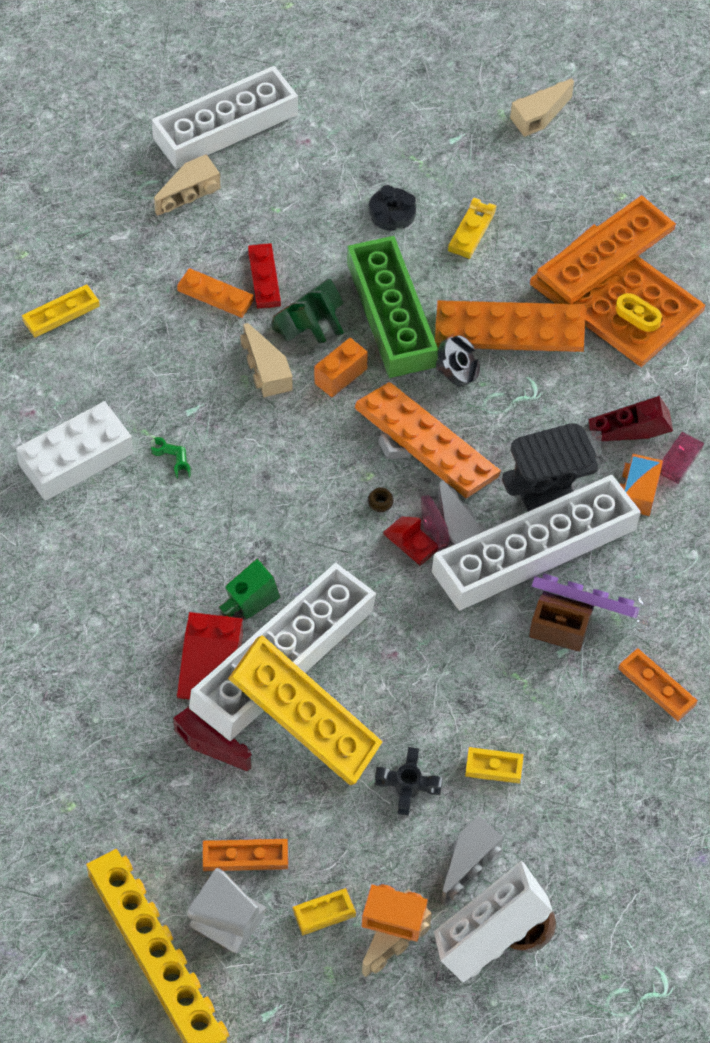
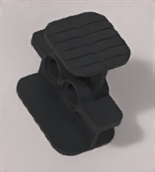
M569 423L516 438L511 444L515 469L504 472L502 482L509 495H521L528 512L574 492L572 483L577 478L595 474L598 468L595 460L596 453L585 429L579 424Z

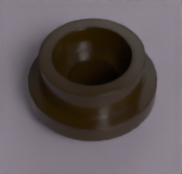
M375 488L368 496V505L373 511L386 512L393 506V495L386 488Z

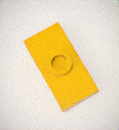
M346 888L292 907L302 936L356 917L355 908Z

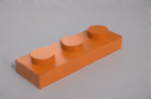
M191 268L187 270L177 285L179 292L240 318H243L254 301L253 294Z
M639 648L619 664L618 669L676 721L681 720L696 706L698 700Z
M288 839L203 841V871H214L216 868L222 871L288 869Z

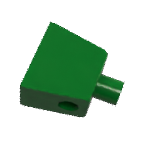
M258 558L226 585L225 589L229 599L218 606V609L223 616L232 617L239 611L245 619H249L281 598L274 577Z

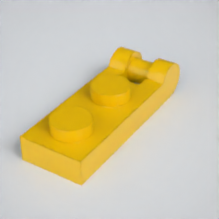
M473 198L468 211L448 245V251L471 259L495 214L496 205L491 203L487 205L481 203L480 199ZM477 212L483 213V217L477 215Z

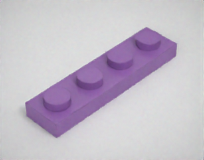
M544 573L542 578L534 577L532 587L637 618L640 608L633 606V600L619 596L618 601L608 598L609 593L593 589V593L582 591L584 585L568 581L566 586L557 583L558 577Z

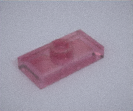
M429 495L420 497L422 520L426 532H431L439 549L448 547V527L432 497Z

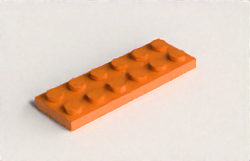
M641 195L538 268L537 276L569 304H573L675 230L676 223Z
M437 300L435 343L437 348H439L441 341L449 337L462 336L473 345L474 349L584 352L586 304Z
M391 382L386 383L356 401L355 409L385 434H388L395 442L404 447L411 455L464 498L470 497L499 477L501 472L499 468Z

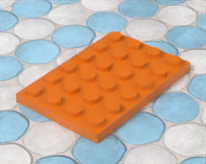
M593 224L588 230H586L581 236H579V237H578L575 241H573L569 246H571L573 243H575L576 241H578L579 239H581L583 236H585L586 234H588L590 231H592L593 229H595L597 226H596L595 224ZM639 256L573 303L586 304L585 326L641 368L703 313L706 306ZM537 273L530 278V285L555 304H569L538 277ZM626 293L634 294L657 308L662 315L660 327L655 331L646 332L620 317L616 312V303L619 296Z

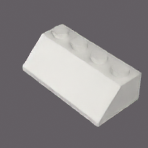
M522 861L434 931L441 962L463 983L470 977L478 975L486 964L493 959L499 958L506 948L524 938L527 931L536 924L544 922L552 912L548 896Z

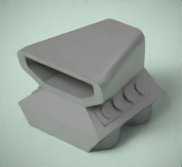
M216 868L188 908L187 915L191 921L187 926L193 928L199 936L210 938L217 942L223 950L237 954L241 952L263 919L267 907L249 898L224 871Z

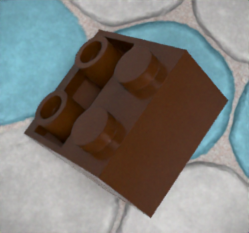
M543 591L531 621L529 637L581 652L595 606Z

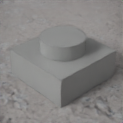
M388 434L380 435L378 442L387 459L410 458L411 454Z

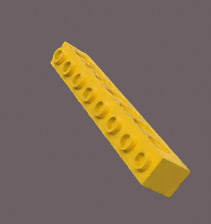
M116 848L87 863L86 867L90 880L182 1042L227 1043L229 1033L222 1021L217 1023L212 1014L215 1012L211 1000L208 996L202 997L198 990L201 988L197 976L194 972L189 974L184 966L187 964V960L180 948L175 950L171 943L174 939L168 926H161L157 918L160 917L158 909L153 901L147 902L144 896L146 889L139 878L135 880L132 876L131 871H133V867L126 855L121 857ZM122 880L125 882L122 886L114 887L111 885L114 881ZM135 903L138 905V907L134 910H127L124 908L127 904ZM144 926L150 927L152 929L150 932L146 934L138 932V930ZM156 950H163L165 952L162 957L158 958L151 955ZM169 974H177L179 976L173 982L165 980V977ZM183 998H191L193 1000L192 1004L188 1006H182L178 1002ZM197 1022H204L208 1025L201 1031L193 1028V1025Z

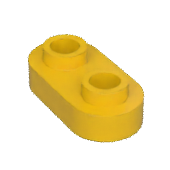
M630 293L623 294L617 299L616 312L623 319L646 332L655 331L660 327L662 315L654 306Z

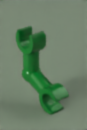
M155 437V444L162 447H151V453L155 456H162L165 453L175 455V477L178 479V472L185 469L190 478L191 467L186 460L185 447L168 444L163 438Z

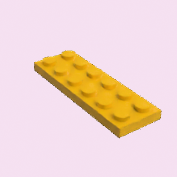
M263 635L255 639L228 678L349 785L356 784L383 742Z

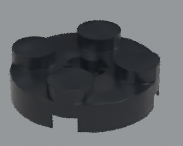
M390 185L383 186L369 201V214L372 217V222L377 227L388 231H394L396 227L403 226V229L408 227L416 217L415 196ZM389 207H396L398 210L394 209L393 212H391L388 209Z
M462 336L449 337L441 341L439 345L436 368L439 373L444 374L457 387L467 385L479 376L480 362L479 359L475 360L472 352L476 350L473 345Z

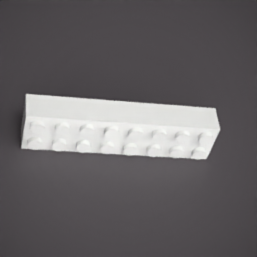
M609 475L435 553L432 573L460 611L635 531L641 511L613 475Z
M337 563L333 564L191 690L189 709L231 741L264 711L228 679L255 639L263 635L306 673L372 613L376 593Z

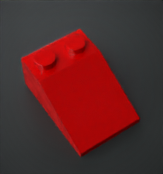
M189 612L184 636L177 698L190 700L191 690L241 647L243 618Z

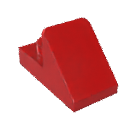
M401 516L383 531V535L421 566L439 551V545L420 529V518Z

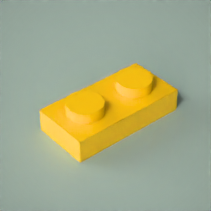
M469 747L465 777L520 784L524 754Z

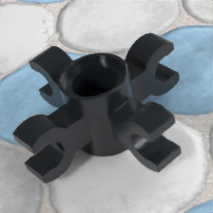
M408 747L406 764L399 767L397 772L384 767H376L374 785L380 787L393 786L396 788V792L400 795L397 813L400 815L409 816L411 798L417 796L420 791H425L431 795L441 794L443 778L439 776H422L420 769L417 767L419 748ZM412 779L414 783L406 784L402 780Z

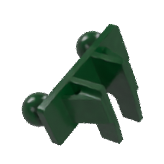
M326 279L275 314L271 322L272 329L276 333L282 334L285 341H291L306 329H310L318 343H325L327 340L318 324L319 320L325 318L328 320L335 335L344 334L335 315V309L343 304V300L332 279Z

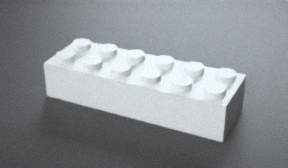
M272 66L153 118V139L175 169H178L186 162L205 154L214 153L297 116L298 95L277 68Z

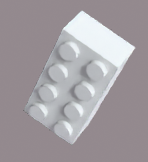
M104 401L16 448L19 466L46 501L132 455L133 445L132 436Z

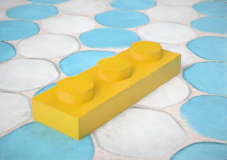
M86 284L23 314L22 319L34 338L100 307L98 298Z

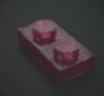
M681 432L662 460L660 475L679 484L702 451L704 443Z

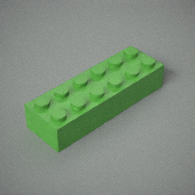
M395 236L348 245L347 266L388 377L393 378L436 368L438 348Z

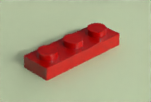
M272 243L248 245L256 308L281 307Z

